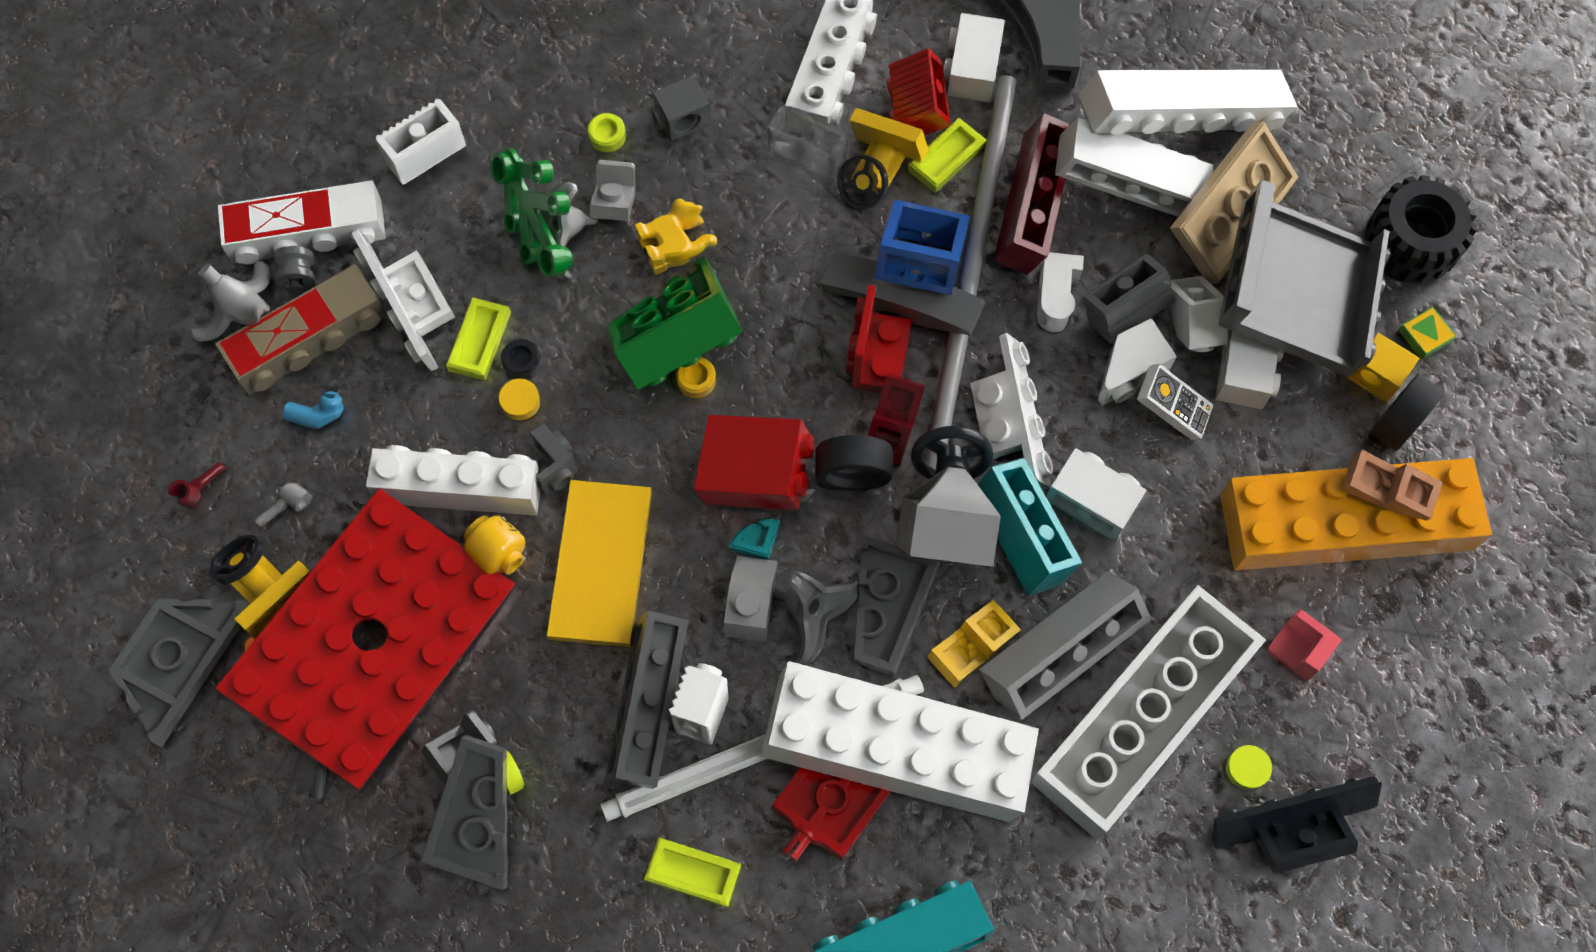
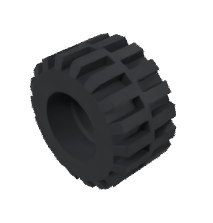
M1421 175L1417 181L1413 176L1405 178L1402 183H1395L1386 192L1368 220L1366 226L1368 231L1365 234V238L1372 242L1384 229L1390 231L1387 248L1390 249V256L1385 265L1391 270L1388 274L1397 277L1398 274L1403 275L1404 281L1413 282L1415 278H1418L1423 283L1429 282L1432 277L1436 280L1443 277L1447 271H1450L1475 239L1473 236L1477 232L1478 226L1477 223L1473 222L1477 217L1475 209L1468 208L1471 201L1467 196L1461 197L1458 194L1460 190L1454 184L1452 187L1445 185L1446 180L1438 177L1435 181H1431L1429 176ZM1406 220L1422 223L1431 230L1435 238H1426L1417 234L1409 227Z

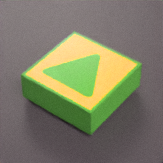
M1433 306L1403 323L1398 329L1399 333L1421 360L1449 345L1457 337Z

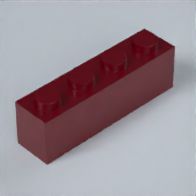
M1043 113L1024 133L995 250L994 262L1028 275L1048 257L1066 178L1055 175L1059 138L1070 124Z

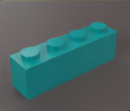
M954 880L935 889V897L919 903L917 898L908 900L894 908L895 915L882 921H879L877 916L868 918L853 927L855 933L840 940L837 935H832L818 941L812 947L814 949L813 952H964L992 939L994 928L971 880L959 885L957 880Z

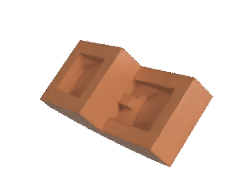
M1360 450L1352 456L1341 490L1382 508L1410 517L1429 520L1432 518L1443 482L1409 464L1397 468L1364 450Z

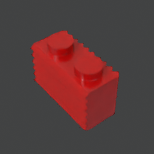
M926 48L890 63L888 67L891 77L886 81L894 107L890 111V118L922 129L924 135H930V133H936L937 130L949 128L950 117L942 60L929 48Z

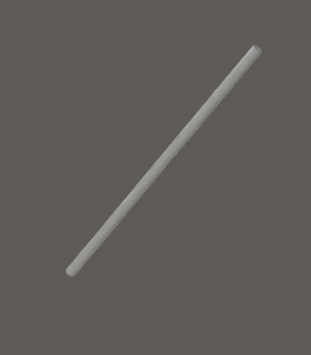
M1008 75L1001 76L998 79L958 289L975 296L1017 83L1014 77ZM949 332L930 430L952 425L969 335ZM943 439L941 441L948 445L949 439ZM926 449L924 461L934 469H936L937 454ZM921 475L920 485H921L922 483H924L925 481L928 480L927 478L923 477L922 475Z

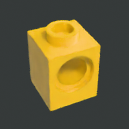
M1378 332L1373 339V343L1376 344V351L1370 363L1366 366H1361L1350 377L1347 376L1346 378L1388 403L1420 358Z

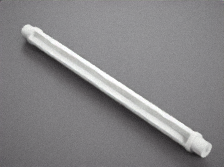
M918 675L905 680L899 678L883 686L913 695L924 692L923 684ZM766 734L659 777L657 787L654 789L637 786L625 792L615 794L616 798L600 804L607 822L621 816L627 818L638 811L768 759L760 757Z

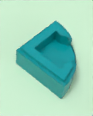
M761 519L759 522L748 525L738 531L730 542L729 551L753 558L769 560L780 520Z

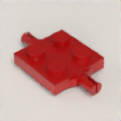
M800 767L771 806V810L789 822L796 831L784 849L781 850V853L787 858L795 846L798 845L789 859L796 863L809 843L821 846L842 861L891 791Z

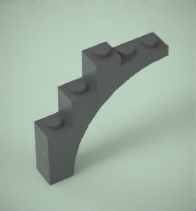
M999 0L1014 16L1027 37L1035 60L1037 85L1074 88L1080 69V0Z

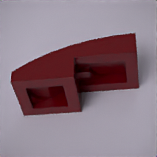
M888 373L867 436L883 439L891 444L893 464L900 466L926 385Z

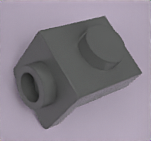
M542 423L531 431L530 434L536 449L550 463V466L536 476L540 489L545 495H548L553 490L560 491L568 486L570 480H573L574 474L578 471L574 458L569 453L572 447L567 439L558 430L552 433Z
M473 710L464 715L459 726L425 744L421 752L445 785L460 740L465 734L494 745L497 744L492 727L485 720H481Z

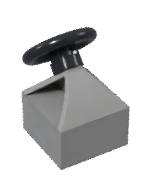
M944 426L926 432L914 443L911 450L912 464L916 471L928 480L903 496L896 545L909 556L993 567L1001 516L973 480L989 468L993 459L991 443L984 435L968 427ZM958 438L974 444L960 447L957 445H947L941 440ZM926 448L937 454L936 469L927 465L923 459V453ZM981 456L979 461L969 468V458Z

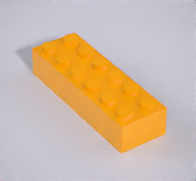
M1474 458L1391 464L1397 468L1409 464L1443 482L1432 518L1429 520L1410 517L1382 508L1341 490L1348 468L1233 477L1220 493L1234 571L1474 551L1492 536Z

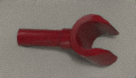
M218 462L190 483L185 480H176L169 486L168 494L177 497L187 490L186 495L178 501V504L183 507H193L200 500V490L222 473L225 468Z

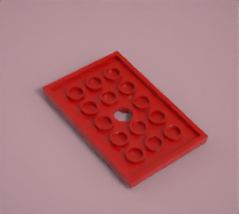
M379 488L215 689L350 786L360 791L513 590L515 583L498 571L494 574H486L465 552L463 546ZM375 620L385 627L387 638L379 649L364 651L355 645L352 633L360 622Z

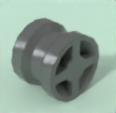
M285 246L275 251L274 263L278 267V271L275 273L276 286L282 290L293 292L312 288L315 284V275L311 271V267L315 262L313 251L302 246Z

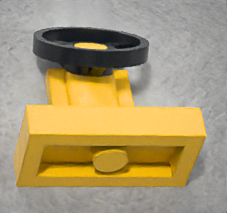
M855 108L849 119L856 139L869 144V147L864 155L853 156L844 162L838 173L837 185L841 197L848 205L857 209H867L878 205L884 199L888 187L905 157L923 162L929 149L922 129ZM861 159L851 177L852 182L844 183L847 168L854 161ZM855 188L859 193H869L874 201L867 205L856 203L849 197L846 189Z
M243 535L234 539L219 551L211 563L210 575L219 584H231L250 603L234 619L256 639L308 576L310 571L298 560L282 575L262 555L264 550L263 543L255 535ZM243 546L240 551H237L228 559L227 563L221 565L234 550ZM218 574H228L225 576H218Z

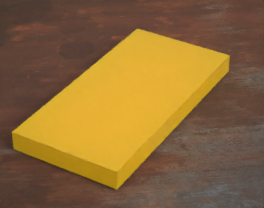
M570 480L547 631L548 640L631 648L652 496L651 487Z

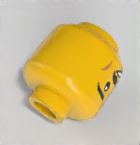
M481 516L464 533L465 552L486 574H494L498 571L499 573L505 572L509 575L516 571L524 561L525 557L522 555L526 544L525 539L502 516Z

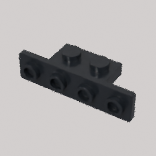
M1378 776L1364 779L1353 778L1341 785L1325 789H1311L1302 795L1287 799H1272L1256 807L1244 810H1229L1221 816L1214 818L1212 842L1216 849L1256 839L1274 874L1357 853L1359 842L1344 816L1376 808L1379 802L1382 782Z

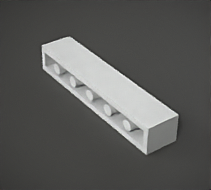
M1281 70L1097 71L1079 93L1093 133H1112L1114 135L1125 132L1151 134L1165 131H1174L1175 133L1205 131L1209 133L1217 130H1235L1236 132L1247 130L1253 121H1264L1269 131L1281 127L1285 123V119L1297 108Z

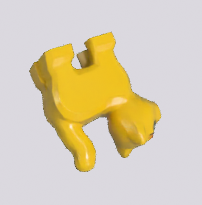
M676 199L672 202V207L668 214L658 216L647 224L641 222L635 224L637 238L642 249L647 251L650 258L648 261L655 275L661 274L670 267L682 266L688 263L691 258L702 253L706 248L717 244L715 235L704 234L691 242L683 231L701 226L704 223L700 216L701 205L686 202L683 199Z

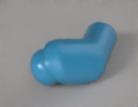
M328 391L319 398V403L313 407H307L290 401L284 407L283 420L308 428L319 429L341 416L344 409L342 398L338 393Z

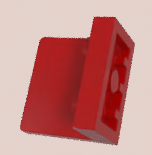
M868 284L866 298L858 297L854 331L851 332L848 347L846 373L853 374L852 388L881 393L888 373L902 377L912 319L873 313L876 286Z

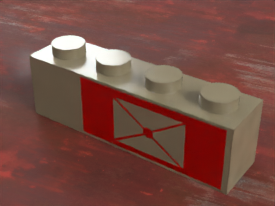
M354 264L264 315L259 323L247 325L215 343L239 383L250 396L255 392L269 389L276 380L286 374L305 368L312 359L324 352L338 349L348 338L360 331L374 328L387 314L379 298L357 265Z

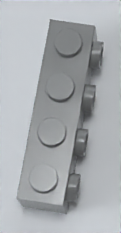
M1106 572L979 670L994 699L1023 720L1147 624L1151 617L1138 588Z

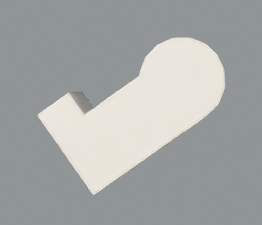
M1049 252L1048 257L1042 262L1039 277L1037 321L1046 331L1060 332L1069 325L1075 308V299L1070 293L1071 285L1077 286L1083 271L1084 256Z

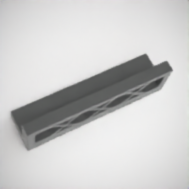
M648 610L636 621L604 785L617 787L626 783L649 789L657 787L671 716L669 709L673 706L672 700H674L689 620Z

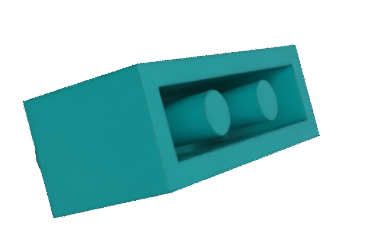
M1025 458L991 467L977 485L1001 516L997 539L1027 595L1030 596L1061 586L1082 564V561Z

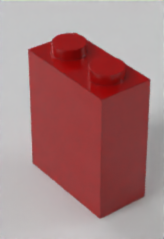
M708 415L694 491L706 505L798 511L800 498L805 497L808 489V476L805 468L807 459H811L814 453V437L809 433L802 419Z

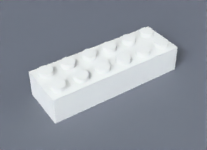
M1197 585L1038 771L1030 783L1098 841L1126 810L1266 639Z
M788 661L779 675L760 757L1010 823L1025 813L1039 728Z

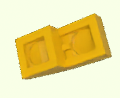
M992 600L965 620L956 632L933 648L927 658L955 688L1019 634L1021 629Z

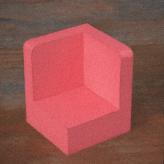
M1299 609L1286 622L1268 646L1267 652L1305 681H1308L1320 671L1342 639L1306 612Z

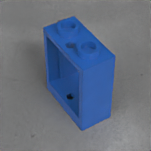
M894 200L880 244L874 279L952 295L970 215ZM923 232L930 233L931 236H925ZM895 238H903L916 242L949 248L952 250L951 252L932 247L895 240ZM912 270H919L921 274L915 275L912 273Z

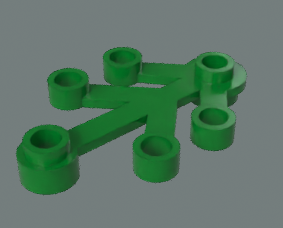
M503 148L499 153L492 155L490 169L494 181L498 184H504L505 229L510 234L520 233L521 244L519 246V254L524 264L538 263L540 271L546 277L564 275L572 267V254L567 247L556 244L539 209L548 211L551 216L566 215L570 210V199L565 191L545 194L528 190L523 178L531 179L535 185L550 184L553 181L554 170L552 164L548 160L533 161L532 163L523 162L522 158L513 148ZM517 199L519 200V209H518V210H517ZM533 230L535 231L539 241L533 239Z

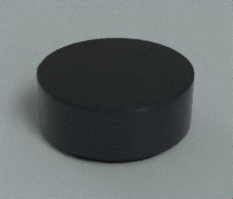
M526 339L511 341L504 347L501 353L504 371L513 379H531L541 369V354L538 347L532 341Z

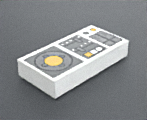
M1161 364L1149 366L1137 398L1139 402L1190 440L1202 439L1213 404Z

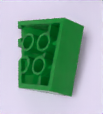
M705 255L694 262L697 270L683 278L676 275L666 282L667 286L662 291L661 296L658 298L654 296L645 297L608 324L614 353L638 390L645 386L652 387L666 379L668 373L681 366L689 367L701 359L702 354L715 347L723 348L731 344L737 335L743 332L732 305Z

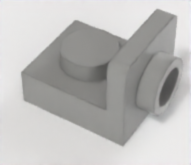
M598 160L596 164V186L590 203V218L629 221L635 198V165L630 162Z

